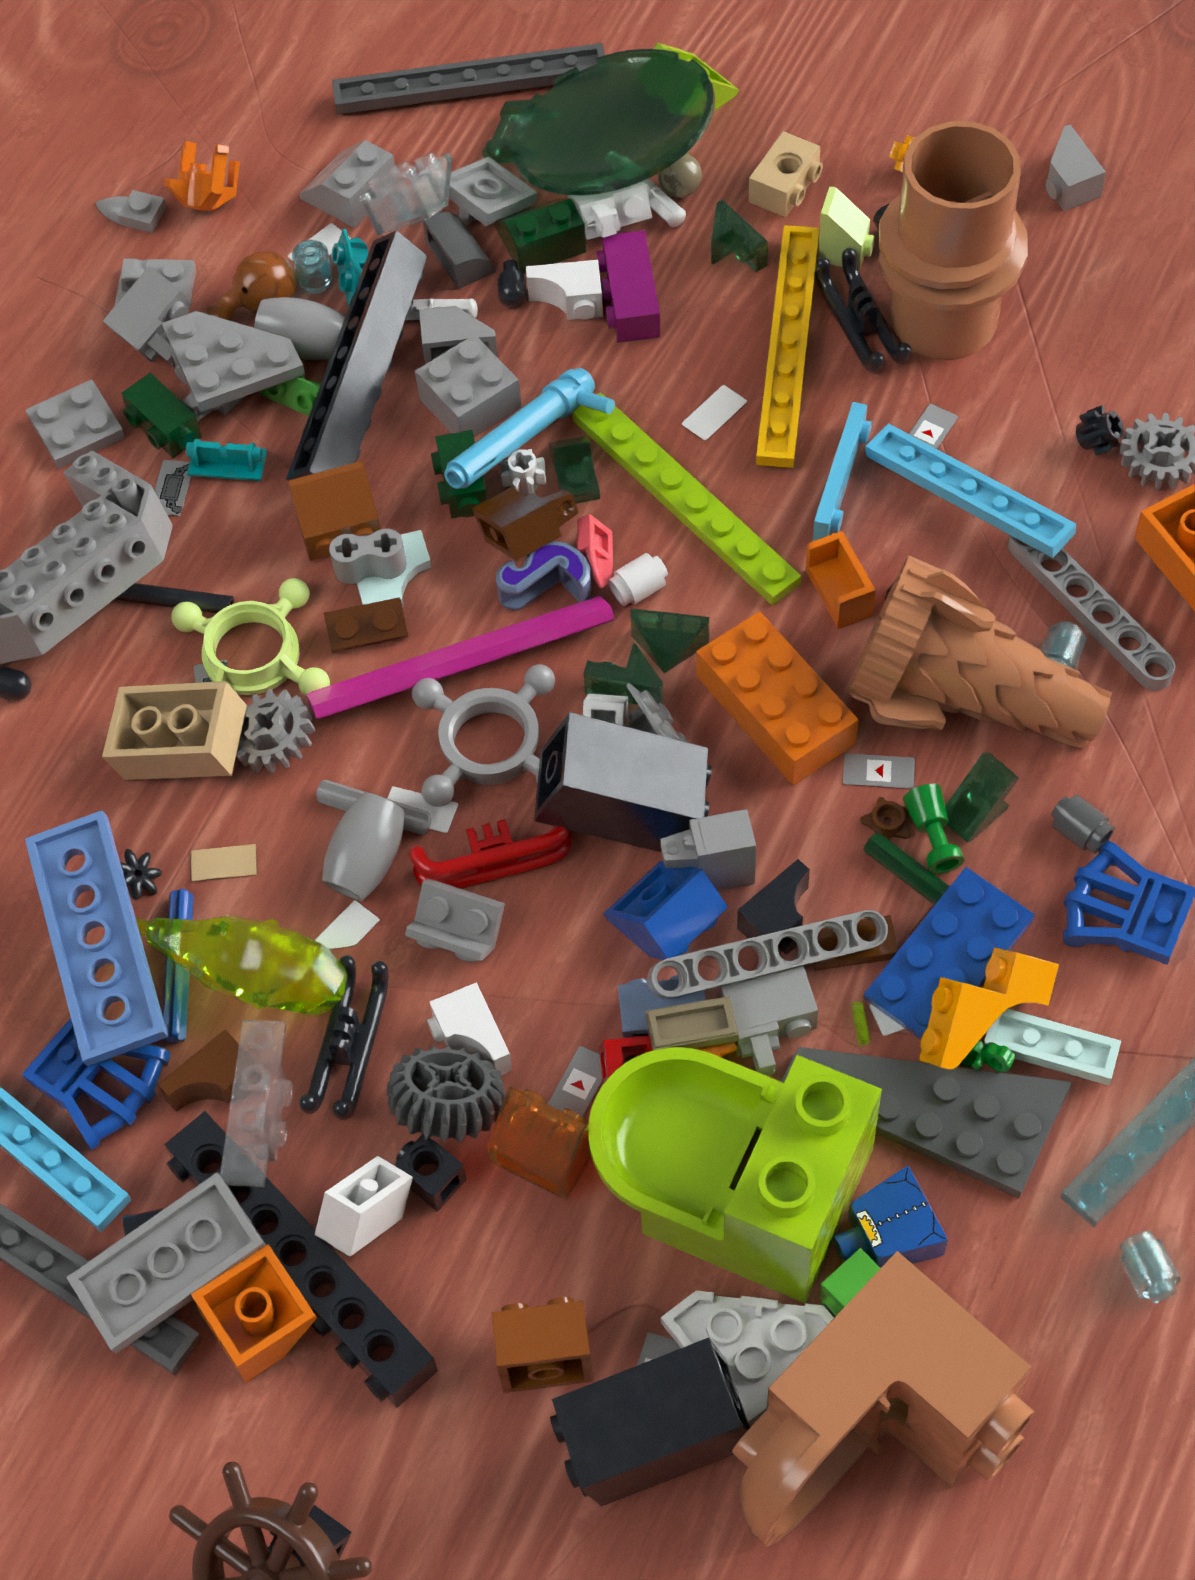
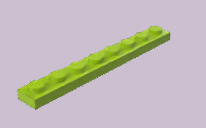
M601 392L597 394L605 397ZM582 405L572 412L573 422L772 606L801 585V575L616 406L610 414Z

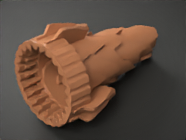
M910 555L907 556L892 585L847 689V692L851 693L852 698L868 705L874 721L880 724L915 729L933 728L941 731L946 723L942 710L951 713L961 712L978 720L1000 722L1024 733L1027 727L1066 745L1086 748L1088 742H1091L1098 735L1105 721L1112 692L1078 678L1079 671L1044 656L1040 649L1015 636V631L1005 624L996 621V617L971 589L952 573Z

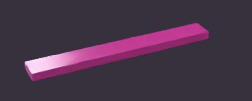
M597 596L306 693V697L316 719H321L413 688L423 678L437 680L611 622L614 619L612 608L601 596Z

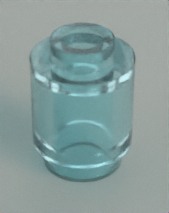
M306 240L299 243L292 252L298 284L309 293L315 294L325 291L332 280L327 247L322 242L316 240Z
M1063 621L1052 624L1046 633L1041 652L1044 656L1076 670L1086 643V636L1080 627L1072 622Z
M1144 1231L1127 1238L1120 1244L1119 1248L1122 1252L1120 1260L1140 1299L1150 1298L1152 1303H1157L1168 1299L1176 1293L1175 1286L1180 1282L1181 1278L1161 1239H1155L1151 1231Z

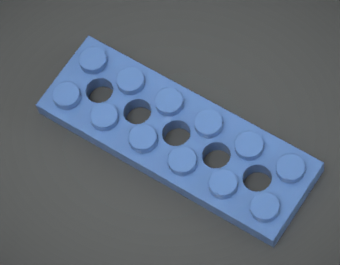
M101 810L25 838L82 1062L90 1066L168 1037L108 816ZM84 855L85 862L79 870L74 872L67 871V863L73 856ZM85 891L95 892V898L89 906L85 908L76 907V900L81 893ZM96 927H103L105 929L103 939L97 944L87 945L86 936L89 931ZM106 964H113L115 966V972L108 981L96 982V973L100 967ZM114 1002H124V1013L116 1020H107L105 1016L107 1008Z

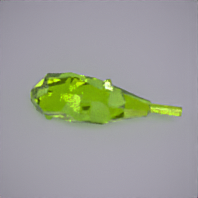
M225 916L205 920L154 918L151 922L135 917L140 936L147 938L148 945L185 968L206 988L231 996L245 1005H253V1008L272 1007L302 1014L320 1015L337 1004L345 993L347 980L345 967L326 946L292 930L279 927L277 920L270 919L260 922L238 916Z

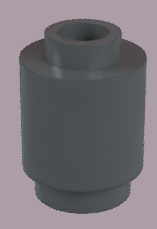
M1078 794L1070 799L1067 796L1063 797L1051 813V816L1055 818L1052 823L1054 829L1083 851L1089 849L1094 854L1098 852L1101 845L1109 841L1115 830V827L1109 823V818Z

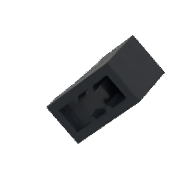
M799 859L793 862L738 909L737 929L749 939L802 926L803 916L797 912L796 905L809 887L810 869ZM782 938L778 944L779 955L782 952L784 954L790 953L797 947V943L791 938Z

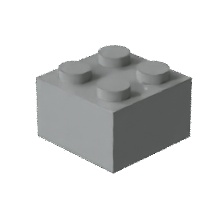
M475 334L415 370L419 399L451 433L472 430L475 437L521 408L519 379Z

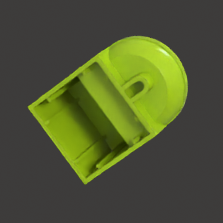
M683 1047L657 1049L641 1054L623 1064L606 1080L599 1090L589 1116L588 1138L591 1157L600 1178L607 1188L623 1203L641 1212L642 1234L802 1303H807L833 1243V1236L837 1234L873 1151L882 1089L799 1055L796 1056L783 1083L702 1050Z

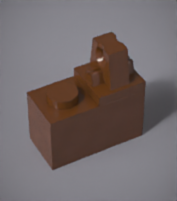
M509 488L472 508L485 541L515 561L561 537L559 527L579 513L572 494L566 490L540 498L534 493L523 495L515 489Z

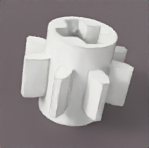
M532 449L514 451L508 460L500 462L503 487L511 486V488L521 494L528 495L535 494L534 491L537 489L538 484H546L545 460L543 457L536 459Z

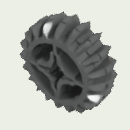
M430 1045L428 1051L415 1048L413 1055H402L400 1063L394 1064L393 1071L390 1073V1081L387 1083L386 1095L388 1096L390 1114L397 1117V1125L408 1126L410 1134L424 1133L425 1140L432 1136L440 1137L444 1143L446 1138H455L458 1142H461L465 1135L477 1138L480 1131H490L492 1123L497 1122L501 1114L505 1090L503 1089L504 1083L501 1079V1072L494 1069L493 1061H482L481 1053L469 1054L465 1047L460 1050H454L449 1045L445 1049H437L434 1045Z

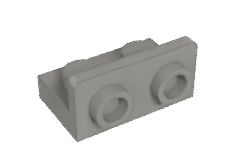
M428 878L422 883L415 919L407 926L405 936L415 939L417 944L425 948H443L455 952V956L464 961H482L495 949L505 903Z

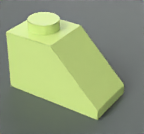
M829 186L821 211L818 258L826 257L830 265L843 267L842 253L846 248H852L856 252L857 267L860 270L864 256H871L875 236L869 235L870 219L835 187Z

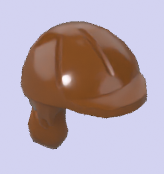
M271 251L255 252L245 257L236 268L232 289L230 292L221 295L215 306L207 307L208 315L231 321L234 311L238 307L243 306L250 311L257 312L259 304L263 299L293 298L298 285L293 268L285 258Z

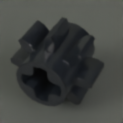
M1101 405L1079 416L1082 422L1076 426V438L1082 448L1086 450L1094 448V453L1098 456L1112 451V448L1120 445L1117 439L1123 436L1124 427L1121 418L1116 412L1110 411L1106 413L1104 405Z

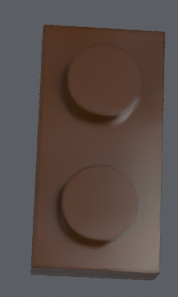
M400 597L324 612L332 653L408 637Z

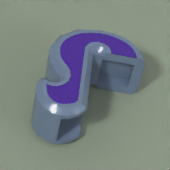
M552 541L527 555L524 566L520 568L516 567L514 561H508L498 569L495 577L499 602L503 607L511 610H521L559 581L579 602L588 600L591 597V568L588 560L579 550L566 542Z

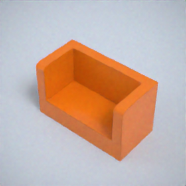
M843 531L808 543L805 570L837 629L872 617L876 590Z

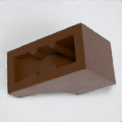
M223 1030L159 1082L158 1086L166 1102L177 1112L190 1103L207 1099L224 1101L231 1108L239 1100L245 1101L249 1099L264 1080L254 1059L226 1030Z

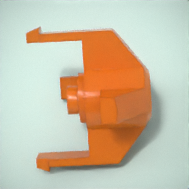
M184 141L181 150L179 179L164 178V186L183 207L213 211L236 196L240 161H229L227 187H225L224 181L229 146L215 144L211 171H205L206 164L194 163L196 143Z

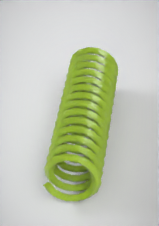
M854 1002L851 1004L854 1005L851 1008L855 1030L857 1031L858 1045H867L870 1042L864 1004Z

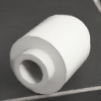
M644 553L616 570L614 577L608 580V584L615 598L622 606H626L629 603L635 605L666 586L665 577L668 576V571L658 556L652 558L648 553Z

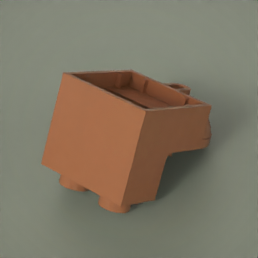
M896 1251L768 1388L767 1410L733 1448L732 1453L748 1467L740 1482L739 1493L742 1512L747 1524L752 1529V1534L765 1547H769L782 1539L822 1501L869 1448L877 1455L881 1452L878 1438L885 1434L892 1435L951 1488L970 1467L989 1482L1019 1449L1025 1439L1020 1433L1035 1414V1411L1020 1399L1031 1366Z

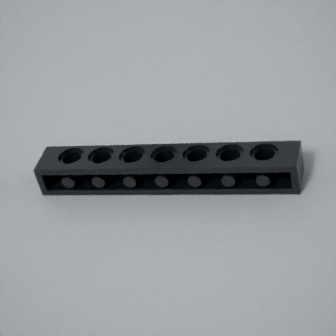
M206 1111L201 1113L164 1144L171 1157L166 1164L182 1183L189 1179L195 1186H198L218 1172L233 1195L239 1192L250 1193L248 1198L243 1203H240V1206L257 1231L266 1222L278 1223L272 1233L260 1236L266 1245L269 1244L316 1315L317 1319L311 1326L321 1337L329 1333L339 1345L335 1348V1351L350 1369L358 1365L366 1373L368 1378L364 1383L380 1402L388 1398L398 1408L438 1372L434 1357L326 1241L315 1235L316 1230ZM212 1162L222 1163L216 1172L212 1174L202 1173L208 1164ZM302 1252L306 1254L303 1262L296 1266L285 1264L286 1259L293 1253ZM331 1283L335 1285L332 1293L326 1297L320 1298L313 1295L315 1289L321 1284ZM358 1314L364 1317L362 1324L355 1329H345L342 1327L343 1321L350 1315ZM389 1346L394 1349L391 1357L385 1361L377 1362L371 1359L372 1353L378 1347Z

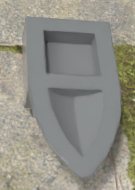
M132 190L129 196H115L96 201L99 211L111 221L153 233L167 208L164 198Z

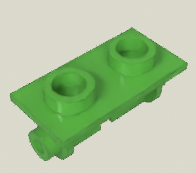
M299 376L260 391V395L309 416L321 384L313 380L307 381L304 379V376Z

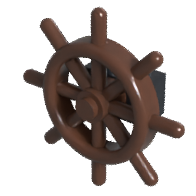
M228 1462L224 1465L222 1474L232 1506L216 1516L209 1524L182 1505L174 1506L169 1513L170 1521L197 1541L192 1562L193 1580H349L366 1577L372 1571V1563L367 1557L340 1560L352 1532L314 1505L318 1496V1488L311 1482H306L300 1486L292 1505L268 1497L251 1498L241 1466L237 1462ZM240 1527L249 1554L228 1539L235 1528ZM261 1528L270 1531V1534L274 1536L268 1547ZM223 1561L242 1574V1576L225 1578Z

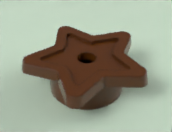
M883 797L877 799V804L871 813L860 817L861 824L874 830L875 834L879 833L887 839L891 837L908 839L911 835L905 823L909 816L906 806H900L896 802L887 801ZM890 819L892 822L890 824H886L884 820Z

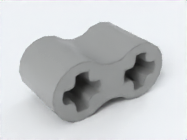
M392 529L377 530L368 536L342 534L333 539L329 548L335 576L340 582L345 584H355L371 576L393 579L400 576L406 569L407 562L401 535Z

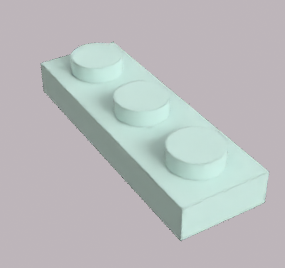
M1011 1009L1004 1011L988 1029L984 1044L993 1042L999 1046H1007L1015 1054V1059L1105 1085H1110L1121 1040Z

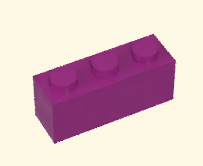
M645 230L602 237L603 250L596 251L599 273H606V278L601 279L603 300H610L611 306L606 307L608 329L615 328L617 343L661 337L660 311Z

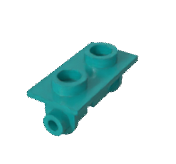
M343 229L338 243H334L332 247L331 257L332 263L337 265L339 287L345 293L349 307L368 256L367 244L360 238L349 239L347 230Z
M195 439L194 442H187L186 456L191 457L187 476L261 481L267 449L256 447L255 443H250L249 445L227 443V446H222L219 442H205Z

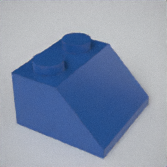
M659 861L609 907L603 915L649 957L664 960L685 954L689 949V944L700 933L710 930L728 906L703 869L694 867L666 868L664 862Z

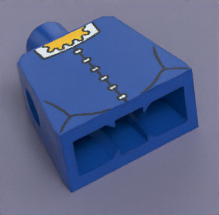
M909 1166L896 1172L854 1200L849 1205L848 1219L852 1228L833 1236L834 1246L842 1261L848 1260L861 1248L880 1268L896 1251L912 1264L940 1257L945 1254L948 1238Z

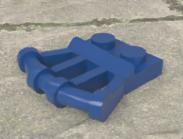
M1106 841L1099 847V854L1085 867L1077 869L1074 876L1075 887L1073 891L1067 893L1063 903L1067 908V928L1063 931V942L1071 947H1081L1086 944L1117 945L1123 952L1130 950L1168 965L1195 898V887L1145 869L1115 843ZM1110 865L1117 866L1139 886L1111 877L1103 872ZM1097 889L1132 903L1129 910H1125L1089 896L1090 892ZM1084 913L1122 927H1084Z
M70 1018L22 1073V1076L26 1082L69 1112L92 1151L101 1146L100 1140L124 1126L130 1127L137 1119L135 1114L145 1102L150 1104L155 1098V1088L163 1067L168 1066L171 1053L161 1047L147 1044L120 1054L147 1061L141 1079L115 1063L111 1058L87 1066L82 1062ZM101 1070L132 1091L122 1103L92 1083ZM83 1093L111 1114L90 1126L75 1101Z

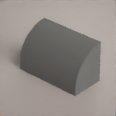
M437 212L422 218L426 244L458 289L496 272L494 265L459 216L451 212Z

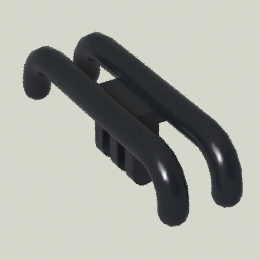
M846 248L842 253L843 271L850 286L847 306L832 281L829 260L826 257L818 258L815 263V272L819 288L864 368L870 373H877L882 370L884 365L883 354L880 352L873 353L863 337L873 332L877 333L893 361L898 364L906 363L911 356V346L908 343L900 344L860 276L855 250Z
M344 955L339 960V983L308 1094L301 1096L299 1100L300 1108L306 1114H313L318 1111L326 1093L333 1064L348 1065L350 1068L341 1100L336 1101L333 1105V1113L340 1120L350 1118L356 1109L383 1011L389 981L388 967L385 962H374L371 966V991L363 1021L360 1024L356 1011L350 1008L356 981V963L352 956Z

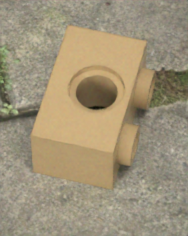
M783 131L749 177V203L786 218L794 206L798 207L801 204L810 183H815L820 177L823 163L820 162L821 146Z

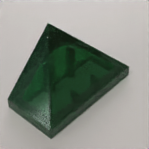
M631 608V637L664 673L691 657L697 650L709 643L710 617Z

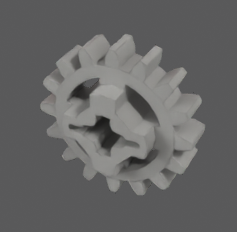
M1152 413L1148 414L1146 423L1137 418L1134 420L1133 429L1126 428L1124 438L1121 441L1119 454H1122L1121 465L1125 467L1130 466L1128 473L1130 478L1137 475L1142 477L1140 485L1145 486L1149 481L1155 482L1156 490L1161 489L1162 483H1168L1171 489H1176L1178 480L1185 484L1190 483L1191 475H1195V426L1183 427L1182 417L1177 418L1175 422L1169 421L1168 413H1164L1161 420H1156ZM1138 444L1141 445L1140 453L1137 448ZM1184 450L1186 452V458L1183 457Z
M268 689L266 697L260 699L255 693L252 695L253 703L246 707L236 757L244 767L250 765L254 772L257 773L262 769L263 765H265L269 773H274L276 764L279 763L287 769L290 767L288 759L292 756L301 759L303 757L299 751L301 746L310 747L312 744L307 734L315 732V728L310 721L313 716L300 697L296 695L291 698L287 690H283L276 697L272 689Z

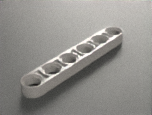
M1009 535L1007 544L1010 553L1142 686L1156 691L1165 689L1171 684L1176 668L1175 661L1171 655L1063 548L1051 558L1031 546L1020 545L1013 536ZM1047 559L1056 560L1062 568L1056 572H1050L1041 566V562ZM1071 585H1080L1086 589L1088 594L1084 597L1076 598L1068 594L1066 589ZM1097 611H1106L1112 615L1114 620L1108 624L1098 623L1094 620L1092 614ZM1124 637H1131L1139 642L1140 647L1136 650H1126L1120 646L1119 640ZM1156 663L1163 666L1167 674L1162 677H1154L1147 673L1145 667Z
M864 910L667 958L654 964L649 969L647 985L655 996L662 999H671L869 950L884 942L888 934V924L879 912ZM862 918L871 920L876 926L877 934L871 942L862 940L857 933V924ZM822 928L832 929L837 935L838 943L833 951L823 950L818 944L817 936ZM788 937L797 943L799 952L795 960L787 961L779 955L778 944L782 938ZM743 947L754 949L759 956L758 966L753 971L743 969L738 962V954ZM703 957L713 958L719 966L718 976L713 981H707L699 975L698 963ZM662 967L673 968L679 976L678 986L673 991L662 989L657 982V975Z

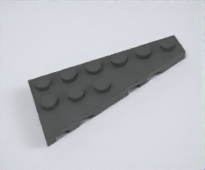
M798 1047L781 1082H785L796 1056L799 1055L882 1089L876 1126L877 1134L1017 1198H1020L1072 1084L1070 1081L960 1067L945 1069L929 1063Z

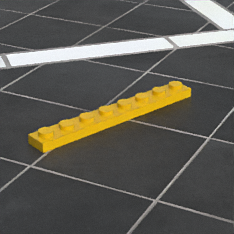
M784 225L756 465L794 468L820 228Z

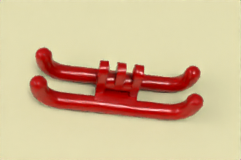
M506 819L497 821V828L500 833L498 836H493L490 823L481 825L485 839L478 841L474 827L466 829L471 854L435 862L427 857L423 847L414 846L411 848L409 856L414 865L413 874L419 885L422 886V883L429 878L464 889L561 861L569 853L572 844V832L567 828L554 826L548 833L512 842Z

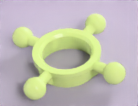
M290 578L285 580L279 588L280 599L276 604L268 605L257 601L238 602L223 608L214 617L208 619L202 616L200 608L192 602H181L172 611V623L179 631L192 632L196 630L204 634L201 654L202 662L211 681H226L238 695L262 694L267 692L268 689L273 690L287 679L298 683L300 691L305 696L306 693L330 686L329 676L324 670L316 667L305 670L297 666L300 654L299 642L295 630L285 617L291 609L304 606L309 599V588L301 579ZM256 622L269 625L277 630L283 638L282 647L278 655L268 664L253 670L230 669L224 666L216 657V648L223 635L230 629L244 623Z

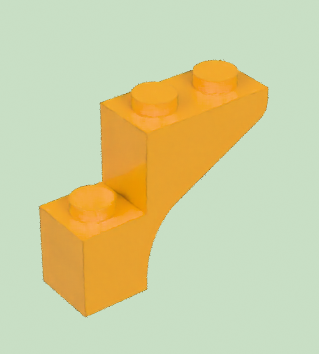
M994 947L992 956L986 965V979L983 988L940 977L938 988L932 996V1011L928 1026L921 1038L919 1061L945 1069H954L1008 1008L1021 1003H1039L1048 1006L1059 964Z

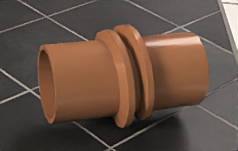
M949 121L929 127L912 140L904 155L901 195L889 203L879 223V269L888 286L892 289L890 325L901 343H908L911 346V351L932 359H959L975 354L991 341L998 327L1002 295L1017 283L1027 263V230L1015 210L1021 176L1020 155L1011 140L995 128L976 122Z

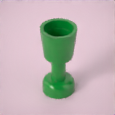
M925 784L908 791L902 800L917 830L928 834L933 848L926 857L929 871L933 874H943L959 868L965 859L960 847L948 844L943 827L948 823V816L941 786L938 784Z

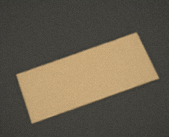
M256 844L191 850L192 881L257 875Z

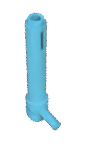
M582 368L569 369L561 374L557 380H553L546 385L538 397L451 460L444 472L445 479L453 488H467L558 418H566L581 405L610 414L615 408V401L593 393L595 383L592 376Z

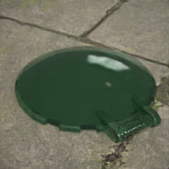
M635 49L604 55L597 58L598 64L581 71L576 66L552 80L554 87L543 96L536 94L531 100L506 101L500 111L501 119L492 139L486 142L482 155L484 158L489 156L497 163L514 162L518 172L529 183L537 188L556 194L583 196L623 189L665 170L683 157L697 143L713 116L715 108L714 88L707 72L700 64L693 59L689 62L679 58L678 53L673 51Z

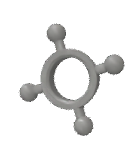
M542 664L531 666L525 672L524 686L516 694L499 688H482L470 691L452 701L444 695L441 684L435 679L423 678L414 685L412 698L418 707L427 710L436 708L443 713L438 730L439 742L445 758L451 764L442 775H432L424 781L422 796L429 805L441 807L448 804L453 798V786L458 780L467 779L477 784L496 785L508 782L522 772H531L536 776V782H538L540 759L533 754L539 740V725L536 714L529 703L535 696L546 695L553 689L555 676L549 667ZM485 713L508 715L515 719L523 728L525 733L523 743L513 756L502 762L494 764L473 762L465 758L455 746L456 734L467 720Z

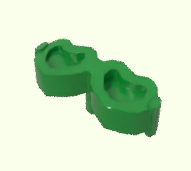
M978 1041L959 1065L972 1066L974 1069L979 1070L983 1062H985L998 1072L1009 1071L1015 1059V1054L1007 1046H999L993 1042L983 1044L981 1041Z

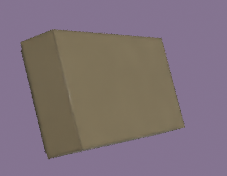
M730 996L645 1011V1020L652 1051L673 1047L697 1049L739 1040V1032Z

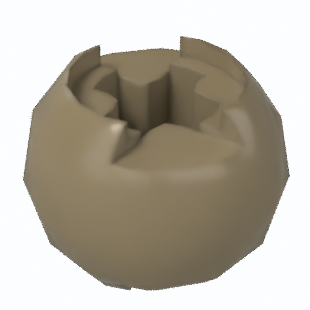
M682 152L668 155L660 164L658 181L661 188L670 196L683 198L693 194L700 186L702 179L701 167L698 161L691 155Z

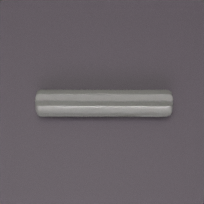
M322 780L317 788L316 796L319 803L347 811L364 791L329 780ZM387 799L405 811L403 829L421 835L427 833L432 819L428 811Z

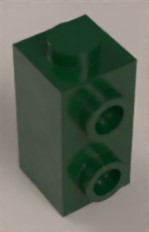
M148 373L121 392L126 407L123 410V414L127 421L134 428L140 426L145 431L150 443L157 450L163 448L174 458L186 450L187 442H194L195 439L202 438L196 415L152 373Z
M468 430L435 436L438 452L431 453L434 474H442L443 482L437 483L441 505H449L451 519L475 516L472 508L487 500L483 476L467 488L456 489L448 484L444 475L447 464L475 443L473 431Z

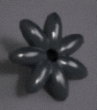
M126 849L124 852L126 863H120L127 887L131 886L132 898L138 900L141 896L142 888L146 892L155 895L157 888L151 879L160 877L162 871L157 868H147L151 859L149 852L144 853L137 860L133 851Z

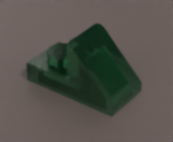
M720 200L716 204L711 237V264L717 263L734 252L740 262L746 263L757 273L767 266L768 241L725 201Z
M584 435L548 442L559 490L570 492L575 504L600 499V489L592 462L590 440Z
M635 643L632 645L626 668L619 667L612 662L603 661L599 663L587 660L583 673L586 695L628 696V703L638 705L626 686L630 683L640 693L647 690L657 704L660 702L663 704V682Z
M990 752L982 753L945 805L948 816L947 825L967 843L971 842L1009 808L1004 799L1019 780V777Z

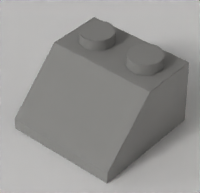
M366 140L342 150L299 193V197L301 200L355 228L397 185L393 154Z

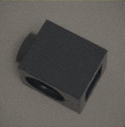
M424 1133L416 1142L412 1140L403 1146L396 1157L397 1162L394 1164L397 1168L413 1177L410 1190L437 1212L467 1180L463 1164L433 1139L425 1140ZM425 1164H435L438 1166L437 1170L431 1175L423 1176L417 1173L418 1169Z

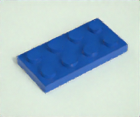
M965 867L866 990L864 1000L921 1040L928 1026L932 1011V996L938 988L940 977L982 987L986 979V965L992 956L994 947L1010 951L1034 921L1035 914Z

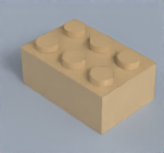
M226 681L119 687L102 758L124 780L232 776L247 705Z

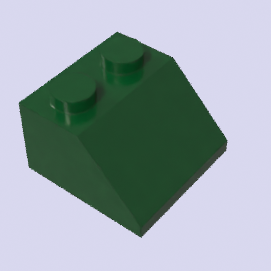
M558 198L494 222V226L511 259L517 261L518 271L523 274L526 273V266L554 264L586 253L584 222L571 198Z

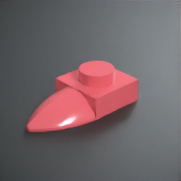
M591 514L577 519L578 536L576 538V545L578 550L588 560L595 583L599 588H603L608 584L613 570L612 531Z

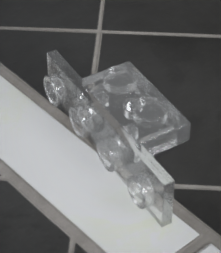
M242 1021L220 1176L227 1185L264 1187L268 1161L276 1162L278 1147L285 1146L287 1123L282 1120L284 1106H290L292 1100V1081L286 1080L281 1066L286 1032L285 1021Z

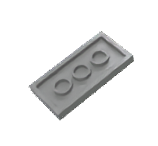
M217 1172L66 1278L110 1350L117 1354L193 1300L191 1296L193 1292L266 1246V1244L223 1178Z

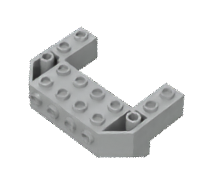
M92 450L87 454L79 456L73 462V465L63 472L83 508L66 523L55 527L52 533L36 546L26 549L21 557L7 568L0 570V666L26 661L45 654L164 561L173 524L151 484Z

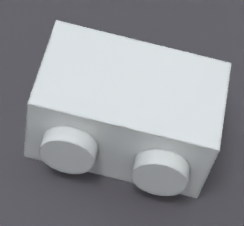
M375 1157L324 1193L315 1235L331 1244L337 1250L352 1256L403 1218L413 1177L381 1157Z

